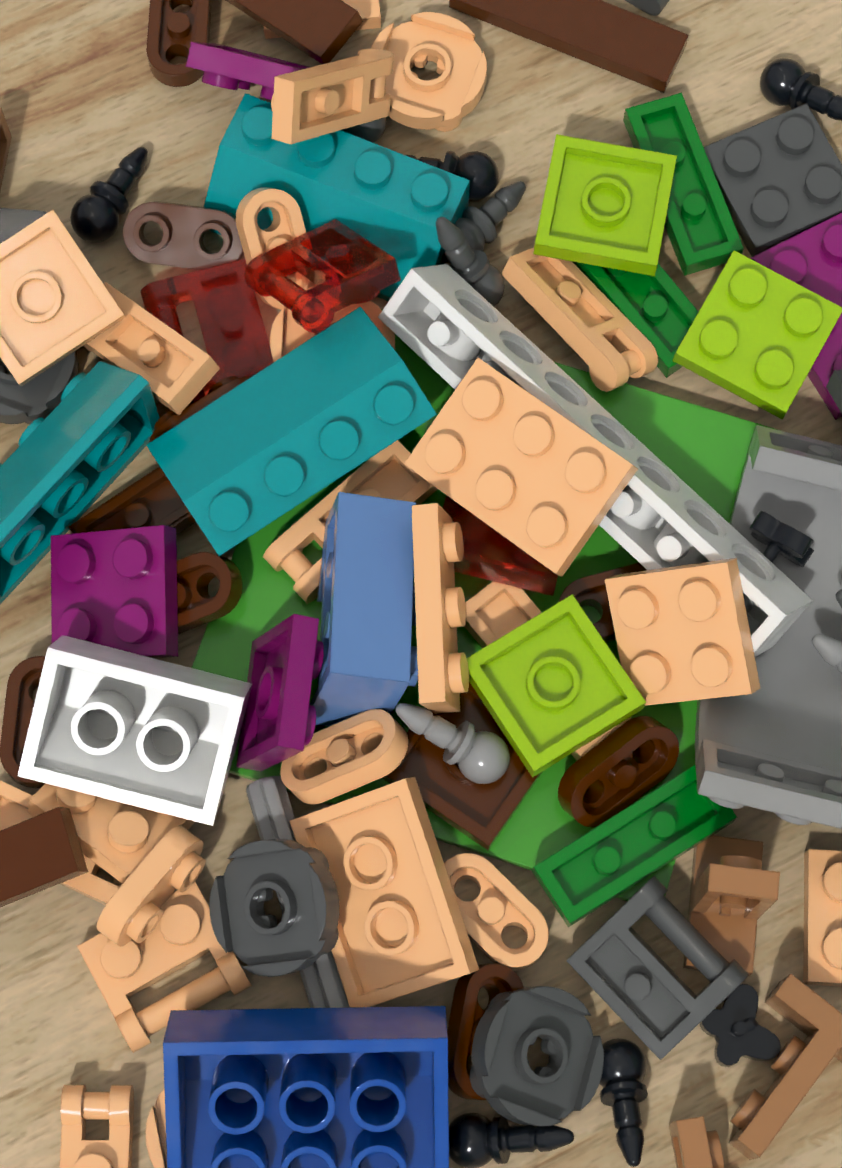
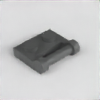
M653 876L566 961L644 1044L662 1060L724 1001L749 974L735 959L730 963L725 960L664 896L668 890ZM644 914L710 981L697 995L631 927Z

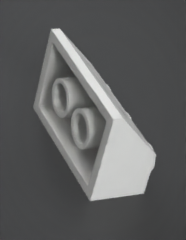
M62 635L47 648L17 776L213 826L237 748L252 683Z

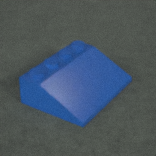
M446 1006L171 1010L163 1040L167 1168H449Z

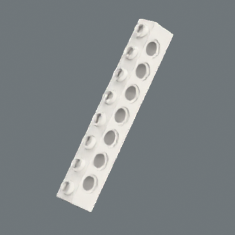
M448 264L411 268L378 318L452 388H457L475 360L480 358L637 467V472L599 525L646 570L737 558L754 655L756 657L773 647L813 600Z

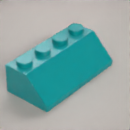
M245 93L220 142L204 207L225 210L236 216L239 203L252 190L267 187L287 192L296 200L300 207L317 274L343 284L352 285L386 301L390 300L411 268L445 264L446 261L443 258L445 250L438 241L436 220L439 217H445L455 224L459 218H462L464 210L469 205L470 180L342 130L292 145L271 139L273 117L271 103ZM265 207L258 213L257 223L262 230L267 229L273 221V214L268 207ZM209 229V231L221 235L217 230Z
M358 307L146 446L218 556H221L437 415L402 358L364 310Z
M99 361L88 374L84 372L78 374L65 387L61 395L60 404L45 419L40 417L34 420L22 433L19 439V447L3 464L0 463V604L51 550V536L66 534L70 530L69 526L81 518L149 443L154 432V425L160 417L150 384L141 375Z

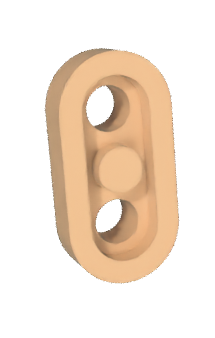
M263 187L246 194L236 211V226L253 289L258 298L266 305L280 310L284 307V310H286L291 303L300 299L299 293L317 285V271L300 207L290 194L279 189ZM268 207L273 214V221L267 229L262 230L258 226L257 216L263 208ZM284 266L288 271V281L282 288L277 289L273 283V275L278 268Z
M381 709L364 711L315 732L310 743L304 745V751L282 761L280 770L281 780L299 800L306 804L326 802L383 778L394 771L406 755L408 735L404 728L388 712Z
M181 825L171 829L108 901L98 919L97 930L120 947L126 945L132 939L137 943L144 941L155 929L163 915V910L160 907L176 889L180 892L186 891L202 872L206 862L200 856L204 845L203 841Z
M463 853L448 859L444 865L469 939L493 963L506 965L514 971L526 969L535 964L544 953L549 936L547 922L542 913L484 857L472 853ZM465 879L474 881L480 889L479 896L473 901H462L456 896L454 891L458 882ZM509 926L520 927L526 934V943L517 949L507 947L501 938L503 930Z

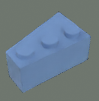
M338 492L325 523L317 602H322L320 641L324 645V658L318 675V688L309 705H313L316 709V725L329 727L371 709H381L391 715L407 687L415 686L418 681L417 646H411L412 626H416L412 505H416V502Z

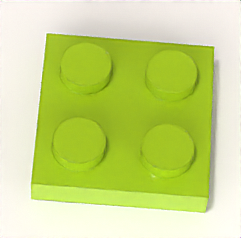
M556 134L533 254L655 276L677 156Z
M734 250L677 349L673 361L783 420L839 319L842 307Z
M573 594L467 658L470 684L532 778L638 713L646 704V701Z

